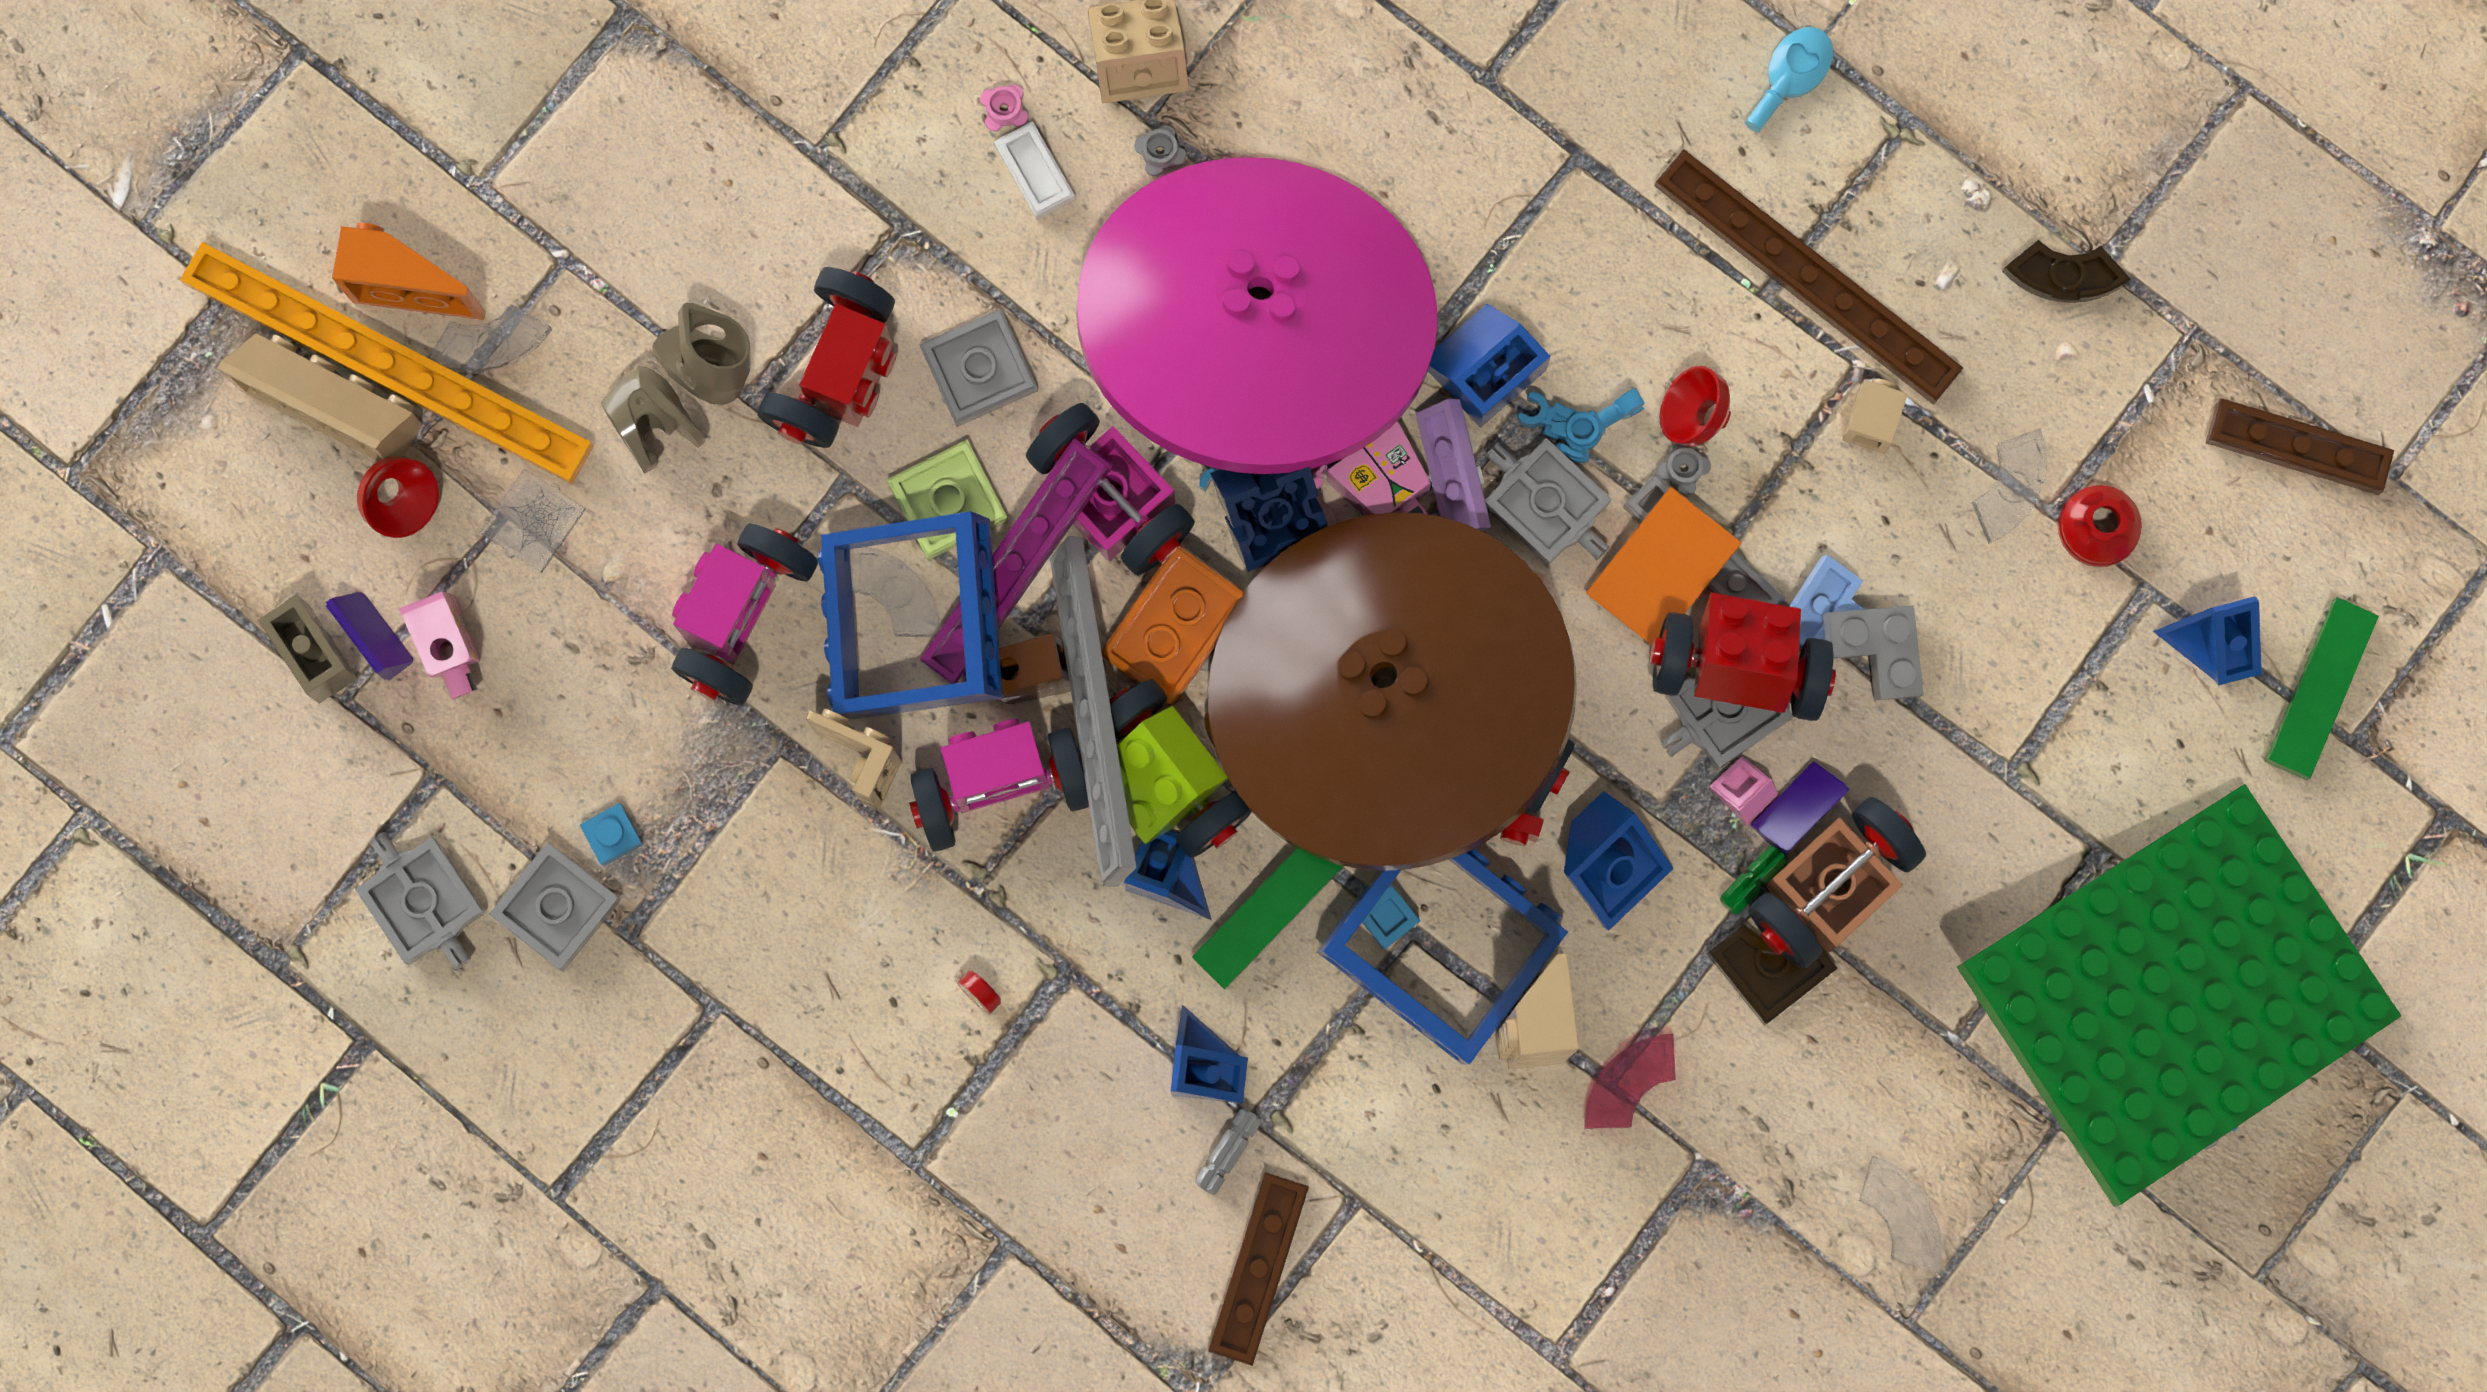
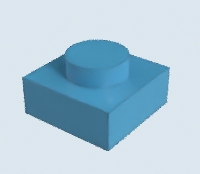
M621 803L580 824L593 852L603 867L644 845Z
M1391 885L1363 920L1362 924L1381 948L1385 950L1419 923L1420 919Z

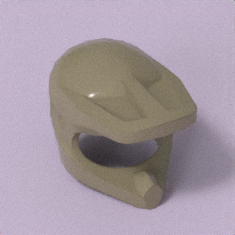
M684 303L678 311L679 326L673 327L660 335L652 345V352L668 375L692 395L709 404L726 405L731 403L741 394L750 372L749 337L743 327L731 317L694 303ZM707 324L715 325L722 328L726 336L725 338L713 337L695 328Z
M638 365L634 371L622 377L601 402L605 413L644 474L652 470L659 463L657 455L646 451L643 442L644 436L649 430L658 428L669 436L674 431L683 434L697 448L705 443L703 435L682 406L673 387L660 374L648 367Z

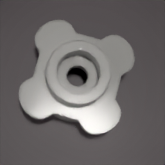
M1164 125L1159 127V129L1149 132L1146 136H1140L1134 144L1135 151L1142 154L1146 162V172L1151 176L1161 175L1163 169L1171 165L1180 166L1186 159V152L1183 148L1178 147L1175 131L1170 126ZM1162 147L1164 153L1157 154L1156 149Z
M1674 444L1671 450L1672 454L1668 460L1658 465L1657 475L1662 480H1669L1675 484L1682 495H1690L1695 492L1696 482L1699 478L1709 473L1711 463L1707 457H1701L1696 450ZM1686 465L1688 467V471L1681 472L1680 466Z

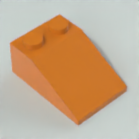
M357 223L356 228L341 226L332 279L352 303L478 320L485 319V310L466 285L387 232H384L382 227L370 223Z

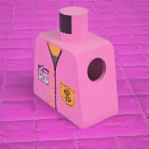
M1397 421L1374 442L1343 458L1327 471V482L1363 516L1395 512L1428 514L1418 501L1429 493L1431 483Z
M442 591L399 608L427 675L432 678L443 677L452 700L478 690L468 666L480 661L456 596ZM450 641L453 646V654L450 658L444 660L441 655V648L446 642Z

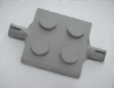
M1546 438L1531 454L1519 460H1516L1499 442L1494 445L1493 449L1489 450L1486 457L1505 474L1500 485L1485 499L1486 508L1543 562L1549 566L1566 548L1575 545L1577 542L1596 561L1601 558L1602 554L1604 555L1610 546L1605 544L1591 530L1594 519L1610 504L1612 499Z
M1694 674L1684 681L1677 696L1665 695L1678 714L1682 728L1666 739L1661 740V745L1666 749L1677 740H1680L1666 751L1670 757H1673L1677 752L1693 742L1705 752L1715 768L1719 770L1792 720L1793 715L1788 708H1786L1785 713L1694 697Z
M386 832L378 834L377 837L380 841L374 837L370 840L369 844L372 845L384 864L379 868L375 876L355 890L406 965H411L430 951L441 949L454 970L462 968L461 962L467 964L471 958L467 955L457 937L466 926L483 916L485 911L434 837L429 838L413 850L399 853Z

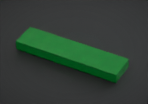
M2338 597L2332 600L2264 762L2306 781L2312 777L2379 615Z
M1297 848L1192 958L1226 990L1345 866L1316 858Z

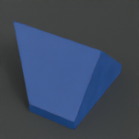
M2256 596L2209 608L2153 631L2215 680L2218 686L2262 674L2259 600Z
M1168 831L1147 844L1141 841L1135 854L1136 868L1124 880L1126 891L1212 920L1194 857L1189 858L1176 841L1179 833Z
M1182 1005L1174 1056L1171 1095L1243 1103L1248 1057L1238 1055Z

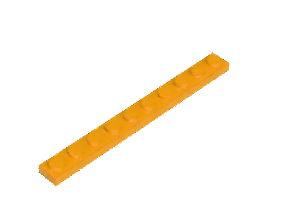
M201 242L180 278V281L191 289L571 485L594 447L590 441L204 242Z

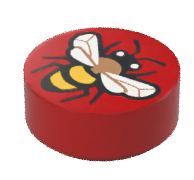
M968 971L957 982L961 990L988 1015L1001 1004V998L995 990L974 971Z

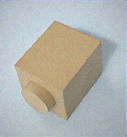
M1877 378L1873 379L1872 382L1864 380L1857 391L1842 440L1885 454L1893 443L1908 393L1899 391L1898 386L1888 380Z

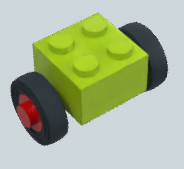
M1149 679L1130 690L1125 688L1109 699L1116 742L1124 738L1117 745L1129 824L1144 844H1147L1177 827L1191 813L1196 814L1192 822L1176 838L1178 845L1189 858H1193L1212 846L1218 849L1238 834L1236 828L1249 817L1252 811L1243 802L1237 791L1228 794L1219 801L1210 803L1207 800L1228 777L1173 706L1154 715L1166 702L1167 695L1154 679Z

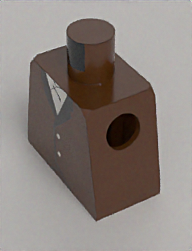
M1050 633L999 648L1003 699L999 700L1006 704H1016L1071 692L1063 640L1055 634ZM1019 669L1017 676L1013 679L1014 673Z

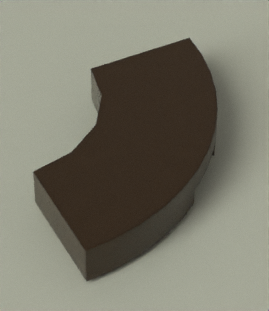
M2039 240L2002 270L2011 281L2027 292L2051 301L2066 303L2087 302L2105 297L2119 290L2130 281L2128 275L2102 246L2087 254L2066 255L2051 250Z

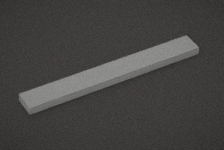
M1068 536L1052 555L1050 563L1101 883L1106 887H1118L1134 871L1136 861L1083 537Z

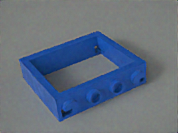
M969 511L821 535L822 549H820L818 554L820 570L824 574L825 593L821 598V607L827 619L828 638H826L824 643V652L830 664L831 683L827 688V696L833 712L854 720L1003 699L989 518ZM956 533L966 682L860 697L849 549Z
M1475 849L1449 859V861L1541 931L1544 937L1468 1039L1460 1035L1345 946L1401 870H1378L1317 950V953L1452 1058L1464 1065L1471 1064L1568 933L1566 929L1559 925L1562 918L1558 913L1543 903H1540L1537 907L1523 897L1526 892L1523 886L1505 874L1501 879L1487 869V866L1490 864L1488 859Z

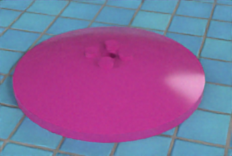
M1241 157L1206 161L1181 168L1144 186L1124 201L1107 219L1089 247L1078 284L1076 319L1083 357L1092 378L1116 412L1134 429L1171 453L1202 465L1239 473L1277 474L1290 473L1307 467L1313 469L1340 460L1374 442L1396 423L1417 396L1427 376L1437 334V303L1428 267L1418 247L1397 219L1378 201L1347 181L1317 168L1273 158ZM1259 286L1268 289L1272 295L1267 299L1259 300L1253 298L1248 291L1253 287Z

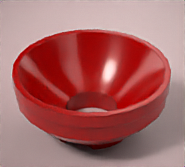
M1695 366L1682 372L1668 388L1660 408V427L1665 437L1678 445L1695 447L1709 441L1721 429H1724L1731 415V411H1729L1730 392L1726 380L1716 371L1706 366ZM1716 404L1709 421L1705 425L1704 419L1708 409Z
M390 456L373 464L364 474L357 490V505L363 520L374 531L391 538H404L421 530L431 520L439 501L438 483L433 472L423 463L405 456ZM386 479H395L399 486L397 495L389 502H380L377 496L378 487Z
M2105 485L2090 486L2072 495L2063 505L2058 519V534L2063 547L2074 559L2093 567H2109L2127 558L2135 549L2142 529L2141 515L2133 500L2123 491ZM2101 508L2113 511L2118 519L2117 529L2111 533L2099 531L2093 523L2094 512Z

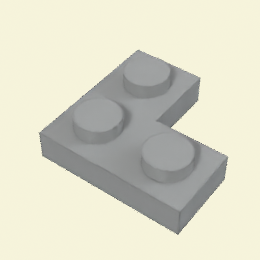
M1914 606L1822 614L1825 640L1833 644V659L1870 656L1874 701L1924 696Z

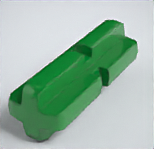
M1769 846L1748 867V873L1746 875L1742 873L1721 895L1720 902L1734 915L1739 914L1760 893V887H1765L1786 866L1788 861L1786 856L1776 847Z

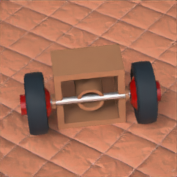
M1867 798L1852 813L1856 826L1868 841L1866 844L1839 817L1765 885L1772 894H1763L1748 909L1752 920L1762 932L1761 938L1769 948L1778 955L1782 954L1802 969L1807 968L1819 958L1822 953L1821 946L1827 953L1838 947L1903 886L1896 876L1878 859L1880 855L1893 866L1907 873L1915 869L1926 857L1925 848L1914 833L1910 822L1901 813L1892 810L1877 798Z

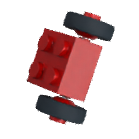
M833 267L823 268L814 286V292L834 308L799 383L803 394H800L797 399L769 392L764 396L757 416L764 423L777 430L778 435L784 439L800 445L806 443L822 448H829L838 433L839 424L833 418L859 427L863 416L869 418L872 415L879 397V393L875 392L881 376L886 378L889 376L897 353L893 352V342L885 324L894 308L895 299L893 296L875 284L871 278L855 271L848 272Z
M1711 592L1699 626L1698 648H1694L1692 642V617L1675 612L1666 615L1659 638L1654 637L1650 652V664L1654 665L1653 691L1660 694L1677 696L1683 686L1686 673L1691 666L1696 667L1694 697L1785 713L1791 697L1793 717L1817 721L1823 712L1827 696H1831L1834 689L1836 670L1833 669V644L1823 639L1807 638L1799 655L1801 608Z

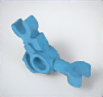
M1634 388L1616 399L1612 405L1595 414L1593 410L1590 412H1578L1557 402L1553 407H1550L1543 395L1537 392H1530L1527 401L1537 405L1540 408V412L1534 417L1519 413L1517 421L1521 426L1528 429L1544 427L1543 435L1556 440H1563L1569 445V447L1563 443L1556 445L1572 462L1587 463L1589 461L1588 450L1598 445L1601 437L1605 435V429L1621 419H1628L1644 410L1642 405L1645 402L1637 389Z

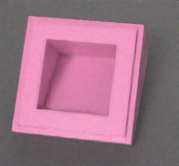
M1740 756L1709 786L1711 791L1747 826L1751 825L1779 797L1773 781L1743 756Z

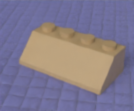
M254 334L221 360L217 367L241 392L376 461L390 456H405L422 426V423L412 413L415 407L407 401L390 394L388 400L374 394L375 386L351 374L349 380L335 374L336 367L319 356L312 354L310 360H307L297 355L295 352L298 348L277 335H273L271 340H268L258 334Z
M1567 953L1555 956L1502 1024V1028H1499V1032H1496L1499 1060L1507 1059L1508 1070L1563 1064L1579 1049Z

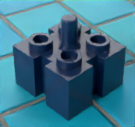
M1310 467L1290 473L1277 474L1239 473L1221 469L1210 473L1219 502L1227 515L1225 520L1233 544L1248 572L1268 565L1280 555V549L1291 546L1303 538L1328 527L1324 511L1316 499L1319 495Z

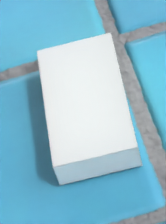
M1033 121L994 141L997 152L1036 221L1075 201L1073 191Z

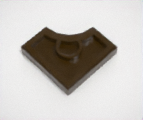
M1745 924L1707 953L1709 958L1764 1026L1838 969L1823 949L1818 959L1807 968L1802 969L1782 954H1776L1760 936L1756 935Z

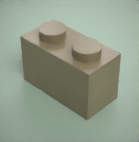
M298 595L293 596L258 619V622L304 692L319 704L358 679L310 605Z

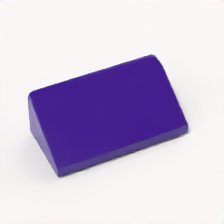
M356 592L334 597L326 602L327 609L373 670L384 680L390 681L413 663L414 660L411 654L365 594Z
M1813 761L1757 818L1751 827L1771 846L1776 847L1786 856L1850 788Z

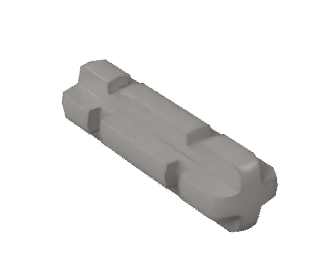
M1241 1109L1232 1122L1234 1125L1232 1130L1227 1129L1208 1159L1210 1164L1207 1168L1204 1166L1196 1178L1195 1183L1197 1186L1209 1194L1214 1195L1218 1192L1225 1181L1223 1176L1225 1173L1229 1174L1249 1144L1246 1140L1249 1136L1253 1137L1261 1125V1119L1247 1109Z

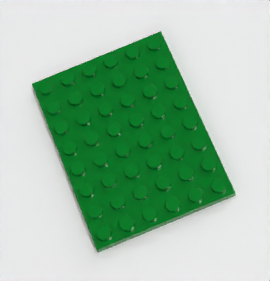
M2246 784L2227 794L1957 966V969L2113 1207L2123 1204L2402 1016Z

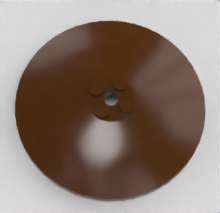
M1395 512L1352 518L1323 528L1287 548L1272 560L1251 581L1242 593L1243 597L1237 600L1224 623L1216 643L1208 683V714L1217 755L1230 782L1253 814L1277 836L1316 858L1357 869L1380 871L1405 870L1433 865L1477 848L1508 827L1533 803L1550 780L1569 739L1575 714L1577 684L1572 644L1563 617L1550 592L1523 559L1495 538L1467 524L1428 514ZM1386 667L1395 669L1397 671V679L1390 687L1379 688L1373 684V677L1378 670Z

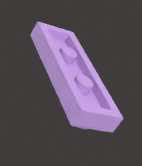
M1446 399L1415 413L1440 517L1467 524L1480 531L1491 528L1460 399Z

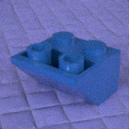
M1486 304L1434 349L1428 372L1453 399H1460L1462 409L1481 428L1547 371L1551 356L1520 323L1491 305Z

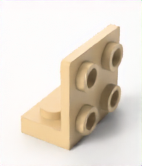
M1175 0L1110 2L1088 8L1102 104L1189 91L1184 45Z
M824 709L821 715L809 710L806 720L815 733L868 756V758L863 756L859 758L850 781L855 783L852 790L861 803L879 811L902 763L894 750L895 746L889 743L891 739L868 727L865 728L862 734L848 724L849 720L831 710Z

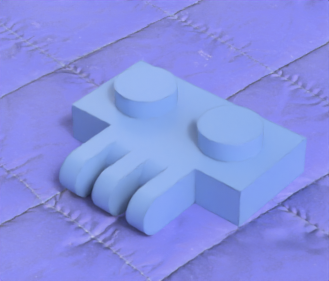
M1829 555L1821 556L1790 604V607L1801 608L1800 650L1807 638L1825 640L1822 614L1865 610L1852 600L1863 580Z

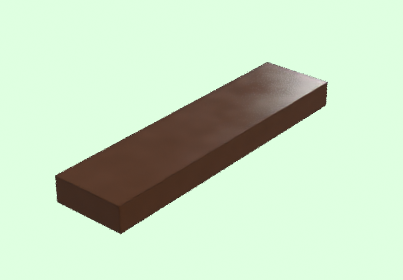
M2220 398L2216 403L2206 439V444L2376 495L2384 492L2395 451Z
M1265 1172L1208 1352L1253 1366L1309 1186Z

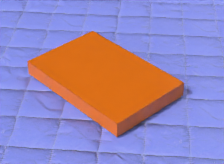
M1670 486L1587 590L1586 594L1652 646L1654 637L1659 638L1666 615L1673 612L1686 614L1742 542Z
M1181 546L1160 566L1101 650L1102 657L1139 684L1146 680L1154 679L1167 695L1165 703L1169 706H1175L1214 651L1224 623L1237 600L1243 597L1242 593L1244 590L1187 548Z

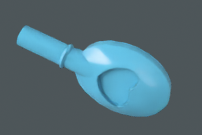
M1813 27L1801 28L1786 36L1779 43L1768 66V79L1771 88L1766 90L1765 96L1745 121L1746 126L1750 130L1759 133L1778 106L1783 104L1785 97L1796 98L1806 95L1815 89L1825 78L1833 59V45L1824 31Z

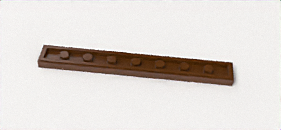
M1685 149L1681 151L1656 181L1655 187L1931 404L1934 405L1963 370L1960 364Z

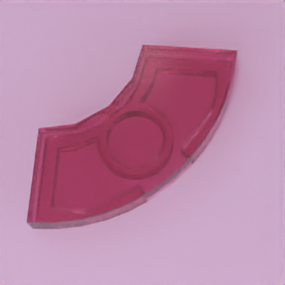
M1663 1034L1638 1041L1620 1052L1606 1065L1589 1093L1584 1114V1130L1625 1129L1632 1127L1634 1109L1643 1094L1658 1084L1676 1080L1674 1034Z

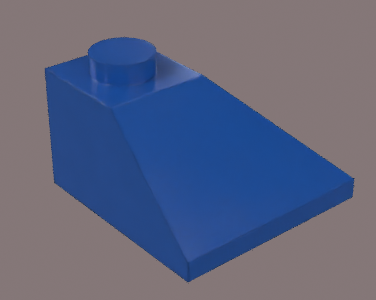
M1603 791L1571 821L1564 874L1601 925L1609 931L1674 868L1638 816L1621 802Z

